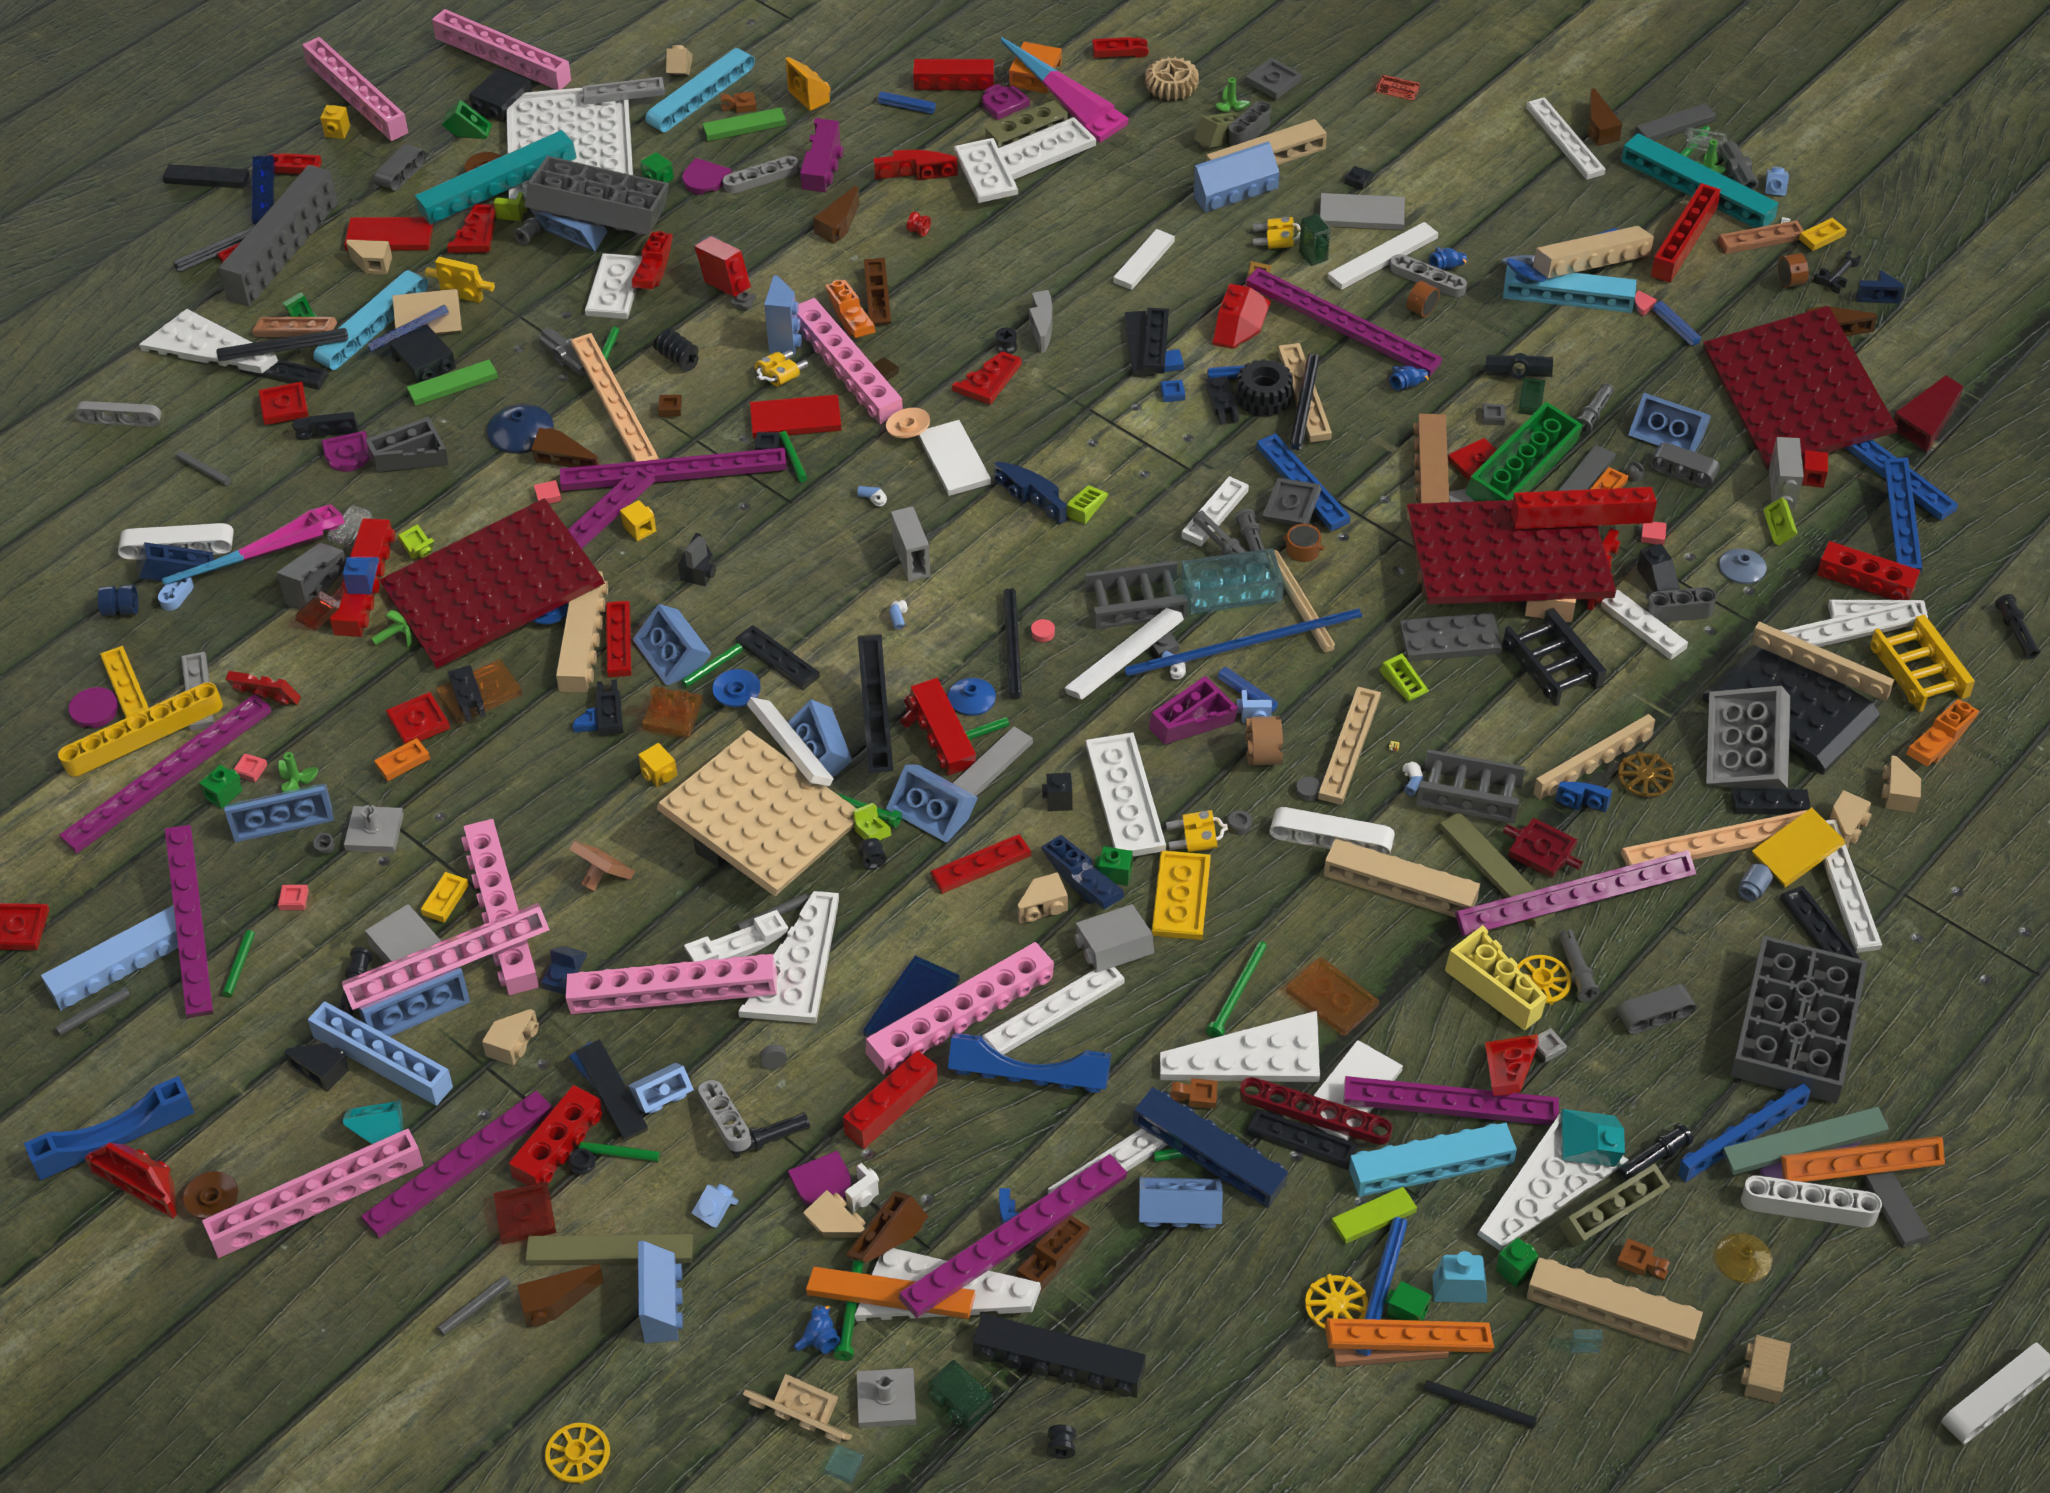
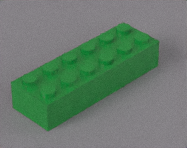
M1546 401L1471 476L1465 494L1475 501L1513 500L1514 493L1529 492L1577 443L1583 424Z

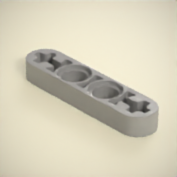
M785 156L728 174L723 178L724 190L727 193L734 194L795 175L799 172L798 159L794 156ZM770 170L775 171V172H773V173H767V171H770ZM755 176L756 178L748 179L747 177Z
M1397 254L1391 258L1390 270L1396 275L1417 283L1422 280L1438 288L1440 292L1452 297H1461L1466 293L1467 282L1460 276L1403 254ZM1415 270H1420V271H1423L1424 273H1419V274H1418V273H1415L1414 271H1415ZM1433 278H1441L1442 281H1435Z
M81 401L76 407L74 416L83 423L154 427L158 425L162 412L154 405ZM102 411H107L111 413L112 416L106 415ZM124 412H128L132 414L134 417H129L125 415Z
M715 1080L702 1083L698 1088L700 1101L727 1147L736 1152L749 1148L751 1145L749 1129L721 1083ZM726 1106L723 1109L714 1110L716 1107ZM735 1121L733 1124L723 1125L726 1122Z

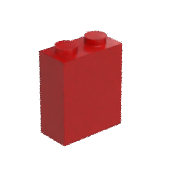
M712 236L694 246L705 283L734 297L751 288L741 250Z

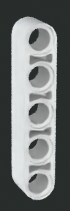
M224 523L126 529L120 534L118 554L124 559H138L144 542L213 552V555L226 554L232 549L234 530L230 525Z
M1280 807L1275 810L1270 827L1271 836L1282 841L1331 849L1334 840L1339 839L1367 849H1374L1387 855L1391 854L1395 836L1393 829L1385 825L1287 807Z
M1764 1176L1749 1177L1746 1180L1741 1196V1203L1751 1211L1858 1227L1873 1226L1882 1207L1879 1196L1871 1192Z
M2037 1342L1951 1409L1941 1423L1961 1443L1966 1444L2050 1376V1354Z

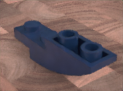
M999 461L994 463L995 481L998 485L1007 489L1012 497L1017 498L1023 504L1031 500L1035 506L1040 507L1049 518L1054 519L1059 525L1067 520V504L1059 498V487L1043 476L1023 467Z
M1059 835L1041 846L1043 853L1058 873L1090 905L1095 902L1105 910L1124 898L1123 889L1093 867L1091 858L1064 836Z

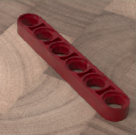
M1254 1077L1246 1078L1240 1084V1098L1249 1105L1377 1145L1386 1144L1391 1139L1392 1124L1383 1117ZM1252 1086L1256 1087L1259 1092L1256 1095H1249L1244 1090ZM1278 1094L1283 1096L1285 1100L1281 1103H1274L1270 1100V1097ZM1304 1102L1310 1108L1307 1111H1300L1295 1106L1298 1103ZM1329 1110L1334 1112L1336 1116L1333 1119H1325L1321 1116V1113ZM1352 1118L1358 1119L1361 1125L1359 1127H1351L1347 1124V1120ZM1383 1127L1387 1130V1133L1382 1136L1376 1135L1373 1132V1128Z

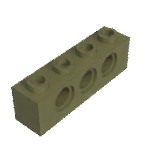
M1053 100L986 127V139L993 138L997 147L1000 148L1068 120L1067 112Z
M1653 1164L1572 1214L1558 1225L1574 1248L1662 1193L1670 1185L1657 1165Z

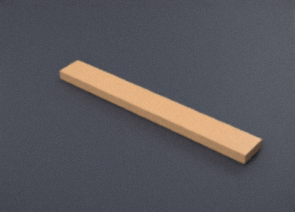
M592 333L571 339L574 351L633 461L659 459Z
M1807 810L1622 848L1621 855L1626 866L1686 850H1689L1691 858L1694 860L1752 848L1765 842Z

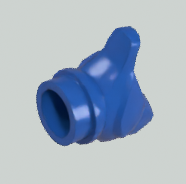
M1436 247L1435 252L1429 256L1430 265L1442 270L1444 268L1450 270L1467 262L1465 253L1456 252L1451 248Z
M1393 366V374L1389 378L1390 385L1396 391L1412 388L1419 383L1429 380L1427 370L1416 369L1412 366Z
M816 1306L813 1308L811 1319L807 1324L803 1338L794 1345L796 1351H801L809 1346H815L818 1351L827 1354L835 1349L840 1338L836 1330L833 1329V1322L829 1317L830 1306Z

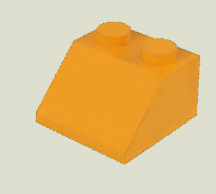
M790 57L785 58L788 91L809 111L829 103V93L831 92L829 84L824 82L807 65Z

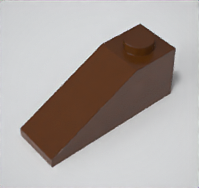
M1591 89L1588 105L1589 137L1593 139L1597 146L1620 141L1623 124L1596 89Z
M857 186L851 188L814 217L816 235L834 244L848 233L859 206V189Z
M1827 306L1806 309L1805 313ZM1829 306L1846 336L1873 332L1877 319L1876 313Z
M554 428L538 429L531 449L535 462L570 468L600 465L598 457L563 432Z
M894 1191L847 1252L846 1256L850 1259L867 1263L913 1238L929 1216L911 1195Z
M600 1263L517 1285L527 1327L542 1326L549 1321L557 1319L601 1285L604 1281Z

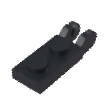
M1227 376L1205 379V387L1214 414L1217 415L1220 425L1226 423L1225 414L1229 413L1234 423L1239 422L1237 405Z
M354 412L309 416L307 418H298L292 422L293 429L296 431V438L302 441L310 440L313 436L325 437L328 435L359 432Z
M471 665L448 671L459 709L463 712L465 721H471L469 709L477 707L478 715L485 717L483 699Z
M617 679L611 680V692H604L602 681L596 682L597 693L595 694L599 736L624 733L620 691H618Z

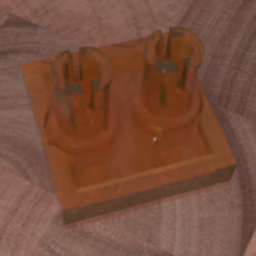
M659 686L653 687L650 692L652 699L642 723L643 730L690 737L703 703L702 695L689 693L686 690L683 692L682 690H667L664 687L659 688Z

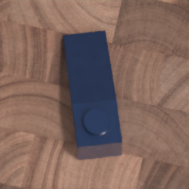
M144 542L137 559L139 578L162 581L165 577L213 561L214 557L213 552Z

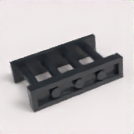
M1554 607L1545 611L1543 625L1517 635L1510 626L1505 627L1503 638L1505 649L1513 654L1541 688L1544 696L1550 699L1555 706L1560 705L1563 690L1584 681L1590 682L1595 689L1604 686L1607 670ZM1546 633L1555 640L1531 651L1524 643ZM1558 649L1563 650L1568 656L1546 666H1543L1537 659ZM1571 665L1576 666L1581 671V673L1556 682L1550 675Z

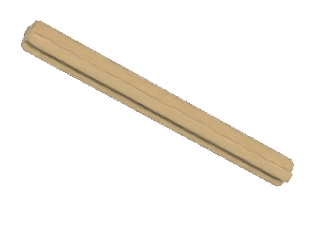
M1277 550L1269 551L1267 556L1270 565L1304 621L1318 619V615ZM1325 627L1310 630L1323 652L1328 653L1334 650L1335 643Z

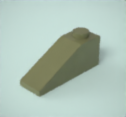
M1234 113L1201 116L1194 140L1200 142V146L1207 149L1221 146L1228 140L1229 125L1239 116Z

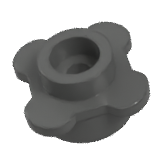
M744 291L733 298L731 303L738 310L747 311L752 308L756 295Z

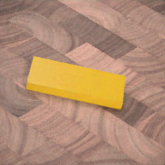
M1161 850L1152 923L1153 936L1192 940L1203 939L1211 855Z

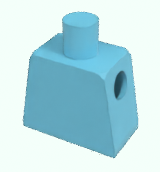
M1462 1251L1458 1255L1442 1256L1432 1276L1434 1302L1487 1303L1483 1257L1472 1255L1467 1251Z

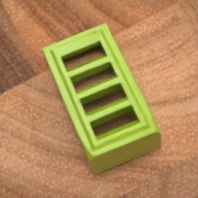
M1088 485L1067 503V517L1086 524L1106 500L1108 493Z
M1403 654L1383 662L1379 669L1384 678L1408 702L1427 694L1429 691ZM1410 681L1411 684H1409V685H1407V686L1404 684V683ZM1414 687H1416V688L1418 689V691H1416V692H1414V693H1411V692L1409 691L1410 689H1412V688H1414Z

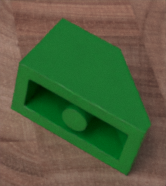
M459 100L446 112L441 124L456 137L486 139L492 127L489 121L462 100Z

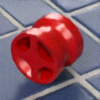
M912 212L907 220L906 229L911 233L917 232L918 235L924 237L930 229L931 218L926 215L922 217L919 213Z

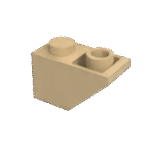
M672 45V49L667 48L666 73L668 75L689 76L693 54L682 45Z
M347 240L350 259L366 274L388 273L392 260L389 242Z
M1891 756L1889 765H1884L1882 779L1886 780V784L1884 783L1882 788V798L1886 799L1885 809L1916 813L1921 798V778L1897 756Z
M1843 790L1833 806L1829 820H1837L1848 849L1851 842L1856 844L1862 832V830H1859L1861 826L1866 827L1871 819L1872 814L1868 813L1871 802Z
M1058 872L1033 879L1018 904V921L1020 924L1068 911V895Z
M529 1009L494 1021L482 1041L486 1057L514 1066L518 1058L524 1055L530 1038L534 1037L538 1031L539 1023L537 1022L535 1011Z
M828 1190L803 1212L805 1219L824 1238H859L865 1230L863 1226L866 1222L856 1212L851 1215L845 1208L847 1203L838 1193L832 1195Z

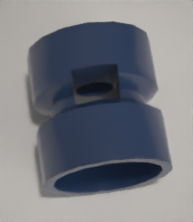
M121 585L118 589L115 586L99 587L98 607L101 616H117L118 612L122 615H136L139 607L136 586Z

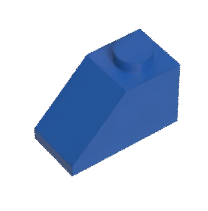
M347 557L343 577L348 594H371L379 562L378 557Z

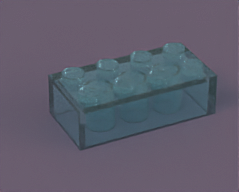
M1273 548L1182 561L1181 581L1184 592L1188 597V606L1191 614L1283 601L1284 580Z

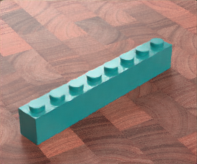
M563 130L537 140L415 195L419 212L430 225L530 180L547 156L569 161L577 159L574 143Z
M1639 133L1624 145L1621 162L1693 197L1701 183L1721 189L1717 210L1753 228L1768 226L1776 218L1778 202Z

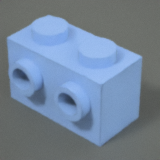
M678 1063L671 1064L628 1085L638 1110L644 1113L648 1112V1114L660 1110L663 1107L662 1105L670 1101L676 1102L687 1096V1093L694 1090L684 1066Z

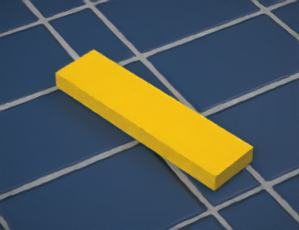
M120 646L100 653L125 717L128 718L149 708L124 647Z

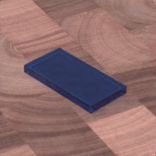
M915 955L864 1027L863 1035L870 1037L954 989L960 981V975Z

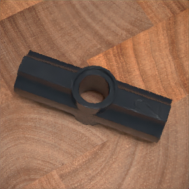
M1516 353L1513 356L1487 355L1486 375L1512 376L1516 379H1522L1526 376L1552 377L1553 357L1527 356L1524 353ZM1522 363L1525 367L1518 369L1514 364Z

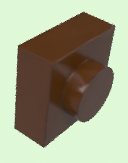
M659 395V417L681 416L682 395Z

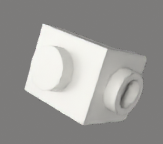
M862 1163L856 1166L859 1181L845 1191L847 1206L853 1212L860 1207L867 1206L879 1194V1178L871 1168L867 1169Z

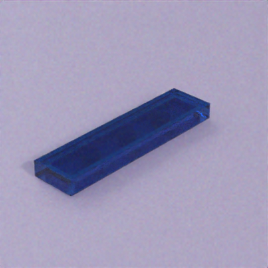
M273 155L252 157L253 225H256L274 205L275 159Z
M442 305L368 342V347L371 352H374L388 345L389 341L449 314L446 305Z

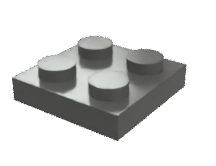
M1270 58L1248 74L1245 83L1277 100L1302 81V74Z
M1277 478L1263 513L1264 520L1293 526L1308 524L1322 490L1320 484Z

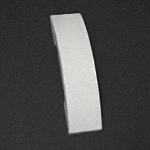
M775 910L754 918V925L713 941H710L707 936L684 945V948L693 962L708 959L746 957L776 941L788 931V926L779 912Z

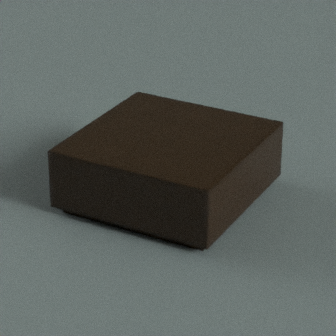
M882 357L873 364L886 381L899 373V367L885 357Z

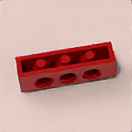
M1829 541L1821 558L1817 575L1892 600H1910L1920 570Z
M573 1085L509 1162L512 1178L538 1192L544 1184H548L552 1180L557 1168L568 1160L570 1152L585 1139L588 1130L600 1121L602 1116L600 1099Z

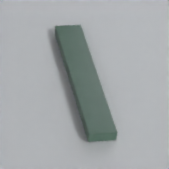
M1879 1107L1724 1147L1723 1154L1732 1174L1736 1175L1781 1163V1155L1829 1150L1886 1135L1889 1132V1128Z

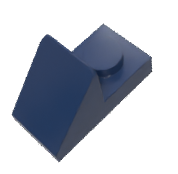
M1879 270L1877 281H1859L1856 302L1900 304L1904 284Z
M561 946L550 950L552 963L541 984L543 989L566 995L567 974L579 972L587 952Z

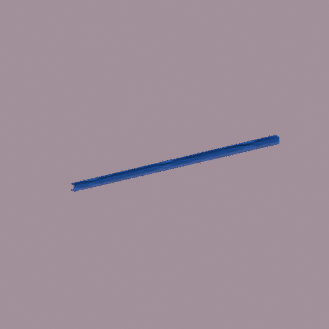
M1360 608L1154 659L1125 667V673L1127 676L1337 624L1360 618L1363 613H1360Z

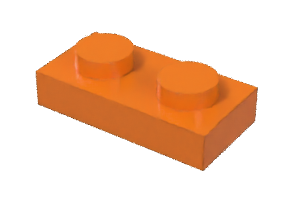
M416 738L374 760L376 768L388 782L430 759L429 752Z

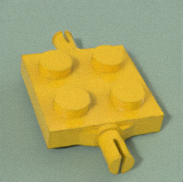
M438 257L435 261L436 269L427 267L425 270V276L437 278L441 291L457 289L459 299L481 303L484 298L482 289L493 292L495 288L493 282L483 281L479 275L477 265Z

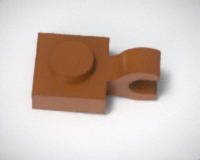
M754 92L733 94L734 98L729 94L720 95L721 102H727L721 104L722 111H729L731 109H736L737 113L757 111Z
M1191 1078L1190 1085L1173 1082L1170 1096L1176 1102L1189 1100V1106L1215 1109L1218 1081Z
M1628 1238L1618 1258L1617 1266L1642 1276L1648 1270L1654 1277L1665 1280L1670 1262L1653 1256L1654 1248Z

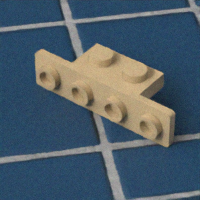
M785 1374L775 1400L751 1390L745 1389L743 1392L744 1396L750 1398L749 1404L761 1409H765L766 1405L775 1409L774 1415L788 1421L791 1416L801 1420L799 1426L815 1432L816 1427L826 1431L824 1437L840 1443L841 1439L850 1440L852 1434L828 1424L839 1397L795 1377Z

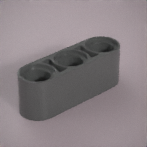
M1264 101L1256 102L1229 125L1228 146L1231 147L1255 139L1270 125L1271 105Z
M410 144L402 145L376 171L374 177L375 184L397 191L423 166L426 161V151Z
M1666 442L1658 446L1650 460V465L1654 470L1704 488L1711 486L1720 470L1719 463L1713 458Z
M1708 587L1657 591L1650 595L1646 611L1661 622L1705 619L1713 614L1717 594Z
M1677 984L1629 999L1618 1006L1617 1013L1630 1034H1637L1687 1018L1696 1011L1697 1006L1685 986Z

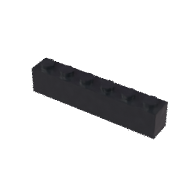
M982 1313L973 1339V1356L978 1357L982 1361L1003 1363L1009 1368L1030 1370L1040 1376L1050 1375L1060 1378L1067 1383L1077 1382L1085 1384L1094 1390L1104 1389L1112 1391L1122 1397L1132 1396L1137 1398L1146 1369V1354Z

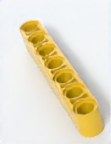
M211 682L202 683L66 745L59 751L58 757L69 776H80L217 713L222 709L223 701L215 684Z

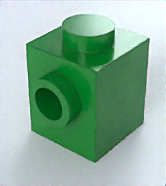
M657 152L640 161L643 178L665 183L674 179L672 162Z
M221 764L199 782L204 798L220 809H223L243 791L239 774L235 770L227 769Z
M1103 846L1101 856H1096L1095 868L1115 884L1128 886L1133 866V851Z
M1517 1237L1499 1253L1495 1271L1517 1288L1534 1273L1539 1254L1536 1253L1533 1246L1529 1243H1524Z
M1400 1281L1396 1290L1391 1289L1385 1300V1304L1388 1305L1387 1317L1393 1320L1423 1321L1429 1311L1432 1295Z

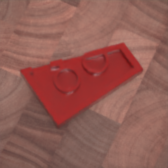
M494 204L474 205L464 220L465 224L462 229H458L455 233L456 238L454 241L449 242L447 245L448 253L490 252L496 220Z
M1002 351L985 362L983 368L974 373L972 371L967 374L965 380L953 383L952 391L991 405L1022 365V358Z
M228 671L225 678L236 692L245 694L248 691L264 700L270 697L282 705H288V703L298 705L301 698L284 679H277V682L269 677L261 676L259 680L251 674Z
M1538 1034L1485 1042L1493 1096H1508L1512 1093L1521 1092L1539 1044Z

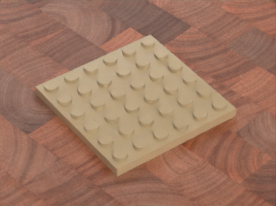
M749 730L667 795L657 806L658 811L773 896L779 894L854 827L853 811L857 809L828 787L810 783L791 760Z

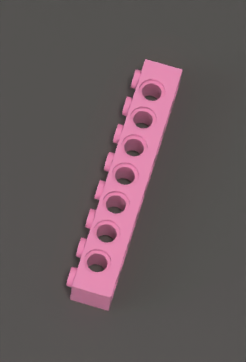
M446 9L432 19L435 38L555 90H561L572 81L569 61Z
M317 37L302 44L306 64L390 141L408 134L405 114L325 41Z
M815 298L799 304L797 318H800L799 330L804 339L813 345L815 352L823 357L828 367L831 366L837 378L842 379L848 391L854 393L859 404L866 407L869 415L875 418L879 424H883L895 412L902 410V398L821 304Z
M490 819L464 826L466 836L461 837L464 850H470L471 855L466 857L469 869H475L476 874L471 876L474 888H480L481 893L476 894L479 906L486 909V912L482 913L484 924L518 911L494 820ZM527 939L492 953L495 966H501L502 971L497 972L501 987H507L509 995L539 988Z
M535 903L342 981V985L352 1010L546 932L549 930L540 905Z
M1034 942L866 1038V1055L883 1075L890 1071H895L917 1050L924 1054L925 1051L933 1046L943 1044L947 1038L955 1033H962L971 1024L983 1021L990 1013L997 1009L1005 1008L1016 998L1026 996L1035 987L1048 983L1053 977L1054 962Z
M760 954L757 956L567 974L566 1001L571 1014L776 995L777 968L773 954Z
M406 1129L202 1220L217 1257H223L424 1166L419 1148L409 1129Z

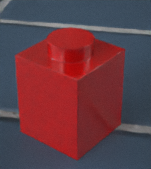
M1805 450L1802 461V486L1824 488L1828 473V453Z

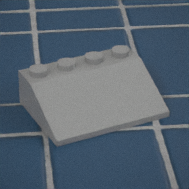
M1782 686L1709 692L1707 785L1746 789L1788 788L1790 695Z

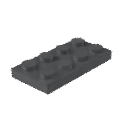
M1493 612L1400 620L1399 628L1408 662L1502 653V644Z

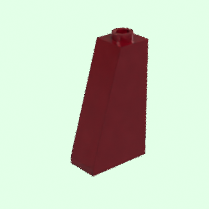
M1947 375L1942 377L1895 412L1893 420L1897 426V433L1926 452L1929 451L1958 405L1964 386Z

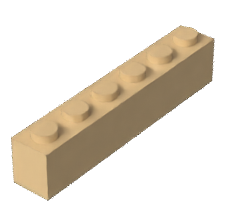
M1313 119L1207 154L1206 162L1269 141L1276 163L1279 165L1326 149L1327 132Z
M1634 226L1538 247L1535 251L1533 268L1547 278L1650 256L1654 236L1640 226Z
M598 571L603 577V571ZM604 581L605 584L569 602L556 674L559 692H588L589 683H593L594 671L592 665H596L597 661L595 647H599L600 643L598 630L602 629L603 620L601 612H605L604 595L608 594V581Z
M1335 839L1325 860L1324 876L1455 918V912L1475 907L1478 899L1479 883L1448 874L1444 871L1431 869L1422 864H1415L1396 856L1383 854L1374 849H1367L1348 841Z
M1540 1257L1530 1281L1526 1298L1689 1354L1691 1353L1703 1314L1702 1311L1696 1310L1690 1305H1681L1669 1301L1663 1296H1654L1642 1292L1636 1287H1627L1615 1283L1609 1278H1600L1588 1274L1582 1269H1573L1561 1265L1555 1260H1546Z

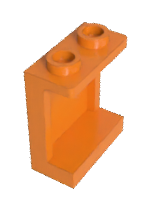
M1023 42L1021 49L1054 69L1056 66H1061V48ZM1016 57L1009 69V86L1048 94L1049 89Z

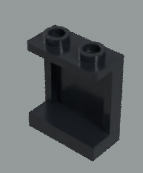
M497 68L469 94L471 107L477 113L504 122L506 120V109L524 93L532 92L531 81Z
M427 324L389 341L392 358L396 362L402 361L414 374L416 384L441 376L456 368L453 352Z

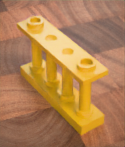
M1925 614L1916 617L1912 631L1886 638L1879 628L1874 629L1870 642L1871 650L1877 654L1907 695L1909 702L1915 706L1918 712L1924 711L1928 697L1950 690L1955 691L1961 699L1970 697L1975 680ZM1911 640L1918 641L1922 648L1900 655L1892 647ZM1926 656L1934 662V665L1915 671H1910L1905 664L1906 662ZM1938 673L1943 674L1947 682L1924 689L1917 681L1918 679Z

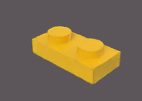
M1831 218L1801 232L1799 240L1814 251L1844 237L1847 229L1834 218Z
M445 872L422 906V915L445 923L468 888V879Z

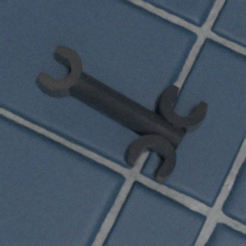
M1847 251L1844 262L1831 275L1827 269L1821 268L1819 274L1814 275L1813 282L1825 285L1826 287L1831 286V290L1839 294L1841 288H1845L1848 281L1841 276L1850 267L1859 266L1861 256L1851 258L1852 251Z

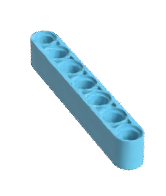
M739 48L733 49L652 107L646 114V123L661 132L670 130L747 74L753 68L755 58Z
M409 270L403 272L338 328L347 329V341L319 345L314 351V360L332 370L338 369L395 319L392 295L426 292L428 280Z

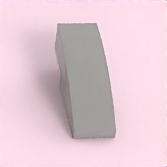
M1049 290L1032 293V308H1029L1030 327L1041 353L1046 351L1052 335L1053 314Z

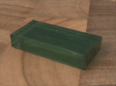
M1523 378L1519 414L1533 415L1542 406L1545 380Z

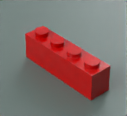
M914 59V90H986L994 85V59Z
M938 677L911 686L910 697H908L910 708L912 711L916 710L919 726L922 730H926L928 744L931 749L935 748L938 754L937 761L940 768H945L948 776L969 769L976 762V753Z
M917 1050L843 1116L845 1135L865 1149L938 1083L937 1065Z

